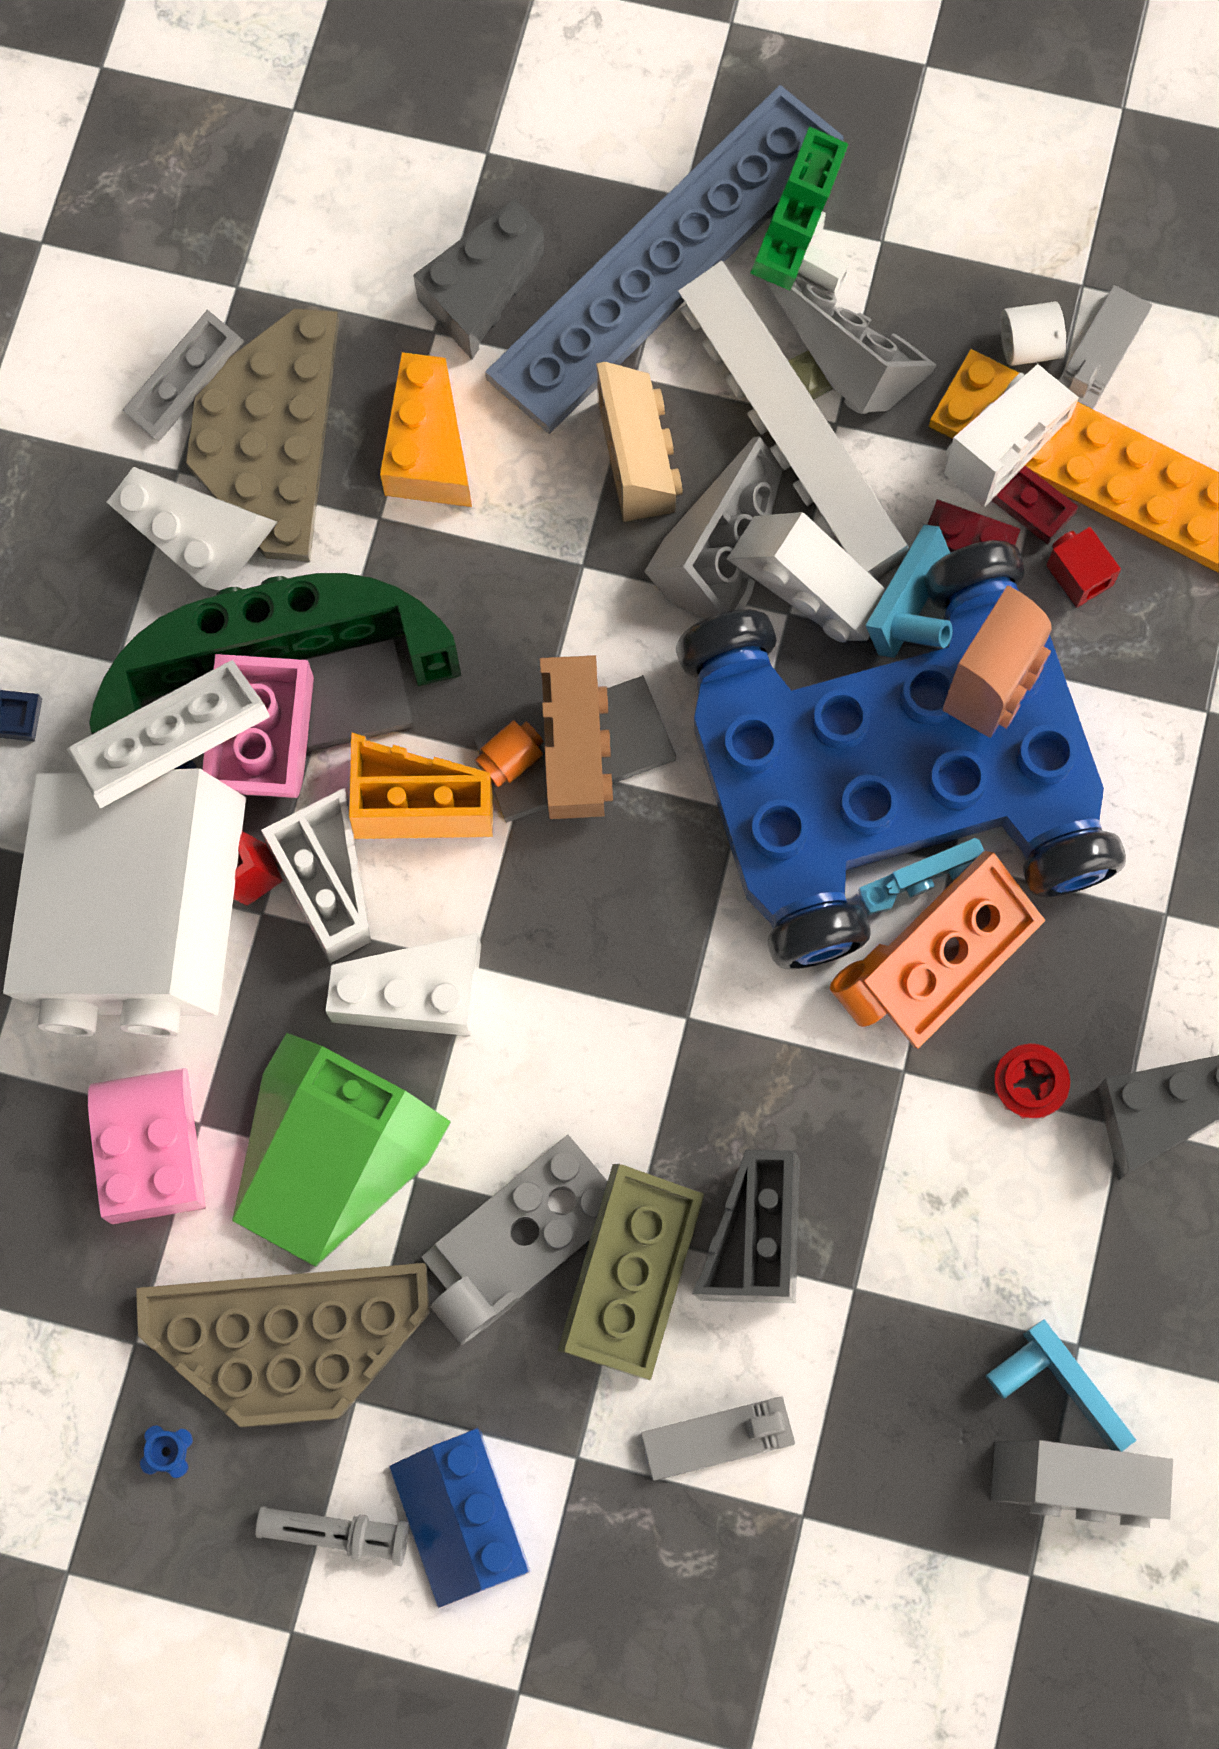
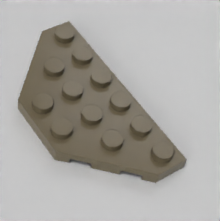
M291 310L229 357L208 385L195 396L186 460L188 469L215 498L277 521V524L257 548L267 559L310 562L339 326L338 312Z
M426 1263L136 1288L138 1337L242 1428L340 1419L430 1314Z

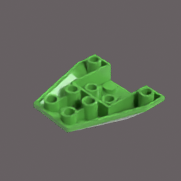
M286 1033L262 1076L232 1221L317 1267L428 1165L451 1121L407 1091L333 1051Z

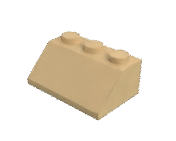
M608 362L596 363L598 407L623 522L676 512V496L683 495V489L678 468L670 469L668 455L674 454L670 429H661L659 420L660 415H665L661 389L652 388L649 373Z

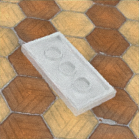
M232 660L68 747L67 751L97 804L102 808L269 718L270 715L264 703Z

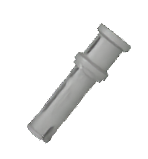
M267 1506L260 1508L256 1524V1538H270L305 1545L347 1550V1556H351L352 1559L361 1560L363 1555L392 1560L393 1565L402 1566L409 1535V1522L400 1521L398 1525L369 1521L367 1515L361 1514L354 1516L351 1521L272 1509Z

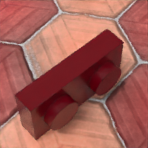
M1026 465L991 500L1047 545L1071 520L1079 507Z
M939 499L936 500L927 525L940 527L950 553L959 548L989 540H1002L1015 545L1021 528Z

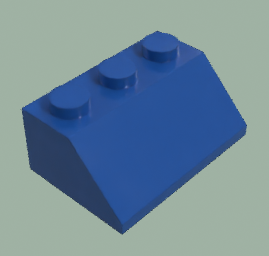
M478 1428L432 1445L389 1466L438 1608L531 1572L485 1440Z

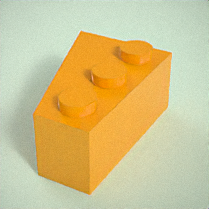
M402 352L380 472L384 494L389 497L472 507L446 358Z
M351 733L349 819L354 838L493 837V792L490 773L438 757H434L432 760L408 753L407 748L392 745L391 748L367 741L365 736Z

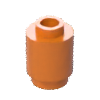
M513 720L480 748L482 754L474 761L482 771L490 773L491 782L499 788L506 781L509 784L513 782L543 755L539 746L544 741L528 722L525 721L520 726Z

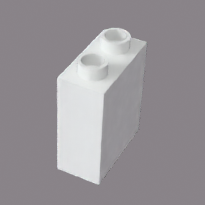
M173 769L100 808L80 773L36 774L3 994L40 1008L37 1025L39 1029L70 1036L95 1035L98 1015H121L119 1027L121 1030L152 1037L177 1036L180 1016H218L235 888L234 877L238 865V847L240 834L242 833L246 797L201 769Z

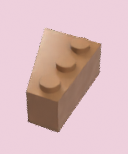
M596 655L540 658L549 819L604 817V802L613 801L612 773L602 774V758L611 757L609 730H600L599 714L608 713L607 686H598Z

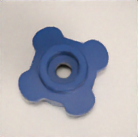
M157 1425L148 1428L144 1435L146 1440L144 1457L140 1460V1467L143 1472L149 1475L155 1474L157 1471L168 1472L174 1478L184 1476L189 1468L185 1460L187 1448L193 1443L191 1433L186 1429H179L176 1432L164 1431L162 1427ZM169 1447L171 1449L170 1455L163 1456V1448Z

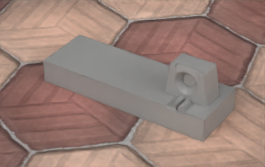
M1116 285L1113 286L1059 379L1060 383L1079 397L1077 402L1093 410L1095 409L1148 317L1153 304Z
M207 309L124 407L123 411L152 437L160 441L192 404L195 396L208 385L244 340Z
M783 1396L641 1432L653 1481L795 1445Z

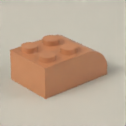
M1007 585L960 660L942 711L989 738L992 737L998 725L1005 729L1008 728L1021 706L1020 702L1027 690L1030 691L1044 668L1043 665L1051 653V650L1044 646L1051 633L1052 625L1047 615L1037 604L1021 592Z

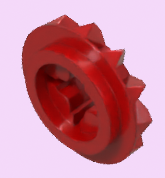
M1023 1044L1012 1048L1001 1058L994 1072L995 1093L999 1096L1006 1110L1012 1111L1022 1119H1043L1054 1113L1064 1104L1070 1091V1074L1065 1062L1055 1051L1043 1045ZM1025 1063L1034 1077L1042 1076L1044 1078L1050 1076V1079H1046L1044 1083L1039 1085L1037 1089L1038 1100H1036L1034 1094L1032 1095L1029 1088H1014V1085H1017L1025 1077Z

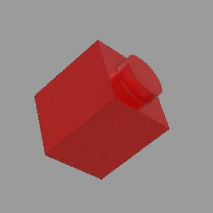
M1091 527L1078 534L1075 531H1070L1058 538L1052 545L1053 550L1046 565L1076 608L1114 586L1121 571L1117 562Z
M242 831L238 847V865L234 877L233 899L248 906L283 882V879L266 844Z

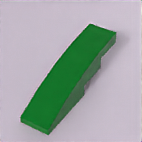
M809 126L750 274L789 291L791 290L806 250L813 238L821 213L831 193L849 143Z

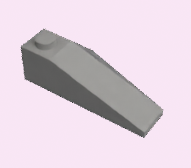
M799 273L790 291L766 281L832 388L845 397L844 403L855 412L867 414L868 412L888 411L932 374L937 366L898 335L893 333L888 339L870 329L868 326L872 319L861 312L856 314L851 310L835 307L837 299L834 295Z
M760 436L753 437L668 533L644 571L670 603L704 619L723 612L744 609L752 595L755 581L750 578V575L728 561L727 557L754 516L772 515L783 468Z

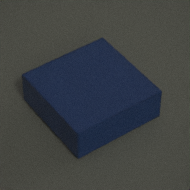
M0 690V738L35 742L42 698L39 694Z

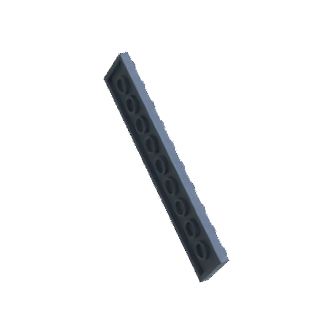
M779 85L485 371L486 380L550 434L597 388L596 363L608 362L620 365L684 302L679 293L681 288L720 261L725 262L773 215L809 126L842 141L844 136L784 87Z

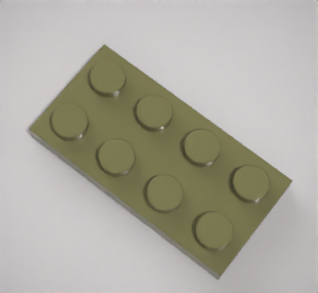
M612 1164L557 1351L644 1380H651L704 1197L703 1193L622 1164Z

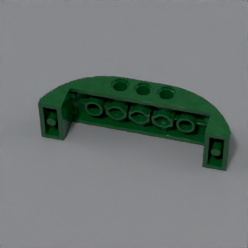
M314 573L291 578L274 576L262 581L261 585L246 589L228 587L218 591L216 596L185 604L159 617L140 631L124 647L103 677L97 692L89 721L91 734L143 708L144 700L165 696L214 670L215 654L305 660L386 640L406 637L417 685L422 686L462 676L454 636L443 621L420 600L396 586L372 577L348 573Z

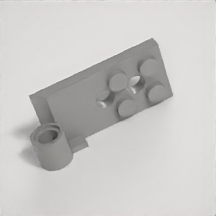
M569 1134L436 1242L421 1257L447 1289L432 1303L430 1308L460 1345L465 1344L477 1334L483 1332L590 1242L607 1180ZM565 1189L575 1196L576 1205L570 1213L558 1215L550 1210L548 1200L550 1195L556 1190ZM520 1220H531L539 1228L538 1238L531 1245L522 1246L512 1239V1228Z

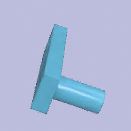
M923 525L865 625L880 656L895 658L904 641L941 648L947 647L951 641L953 629L950 621L918 616L929 598L925 585L926 573L935 562L950 553L939 526Z
M1045 1319L1023 1334L1029 1342L986 1375L993 1389L1002 1399H1005L1048 1367L1110 1450L1122 1452L1137 1441Z

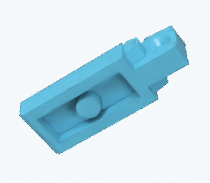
M971 839L894 871L891 875L859 887L860 899L868 915L891 910L898 894L907 891L910 898L918 896L935 888L933 880L946 874H950L951 879L955 880L985 850L980 839Z

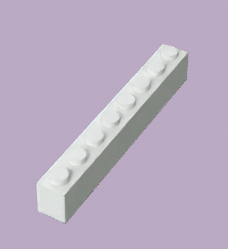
M720 261L679 290L680 295L686 302V305L680 308L694 331L702 327L709 339L702 344L716 365L722 361L726 364L731 374L725 377V380L738 400L746 396L754 409L747 414L759 433L763 435L769 431L776 444L770 450L783 470L790 466L793 468L799 478L798 481L793 483V486L806 506L814 502L820 510L822 516L816 519L819 527L832 540L838 538L845 552L877 580L900 565L910 547L724 262Z

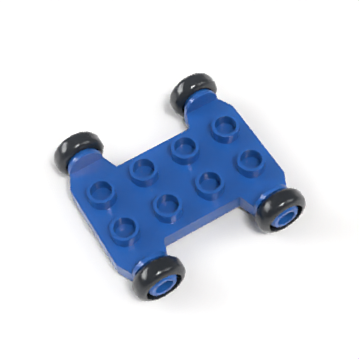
M1002 540L974 543L943 556L930 567L925 575V585L929 598L933 605L946 610L943 620L950 621L953 629L951 641L944 649L796 690H790L770 663L768 655L775 647L776 634L769 617L763 612L752 609L723 612L692 625L680 636L676 645L679 663L685 673L698 677L697 689L699 695L694 716L695 736L746 899L772 925L773 931L767 939L768 948L773 961L780 968L791 970L803 969L834 961L862 948L870 939L871 928L863 909L858 905L847 903L845 883L846 870L1001 826L1024 855V876L1029 890L1035 896L1057 897L1084 890L1112 878L1125 867L1126 853L1121 839L1115 833L1102 831L1100 814L1104 787L1050 635L1044 647L1051 650V653L1043 665L1044 668L1030 691L1027 690L1020 702L1021 706L1007 729L998 725L992 737L989 738L942 711L960 660L1005 588L1009 585L1019 591L1017 584L1021 581L1025 572L1021 554L1015 545Z

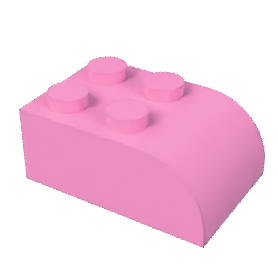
M215 654L214 669L233 660L264 703L270 717L204 752L202 770L242 795L298 798L304 777L314 682L308 660Z
M181 1068L90 1084L88 1090V1113L101 1218L110 1224H118L206 1209L188 1070Z

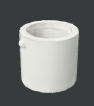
M1057 301L1002 310L1000 321L1001 340L1004 356L1009 366L1064 358L1066 351L1065 322L1061 307Z

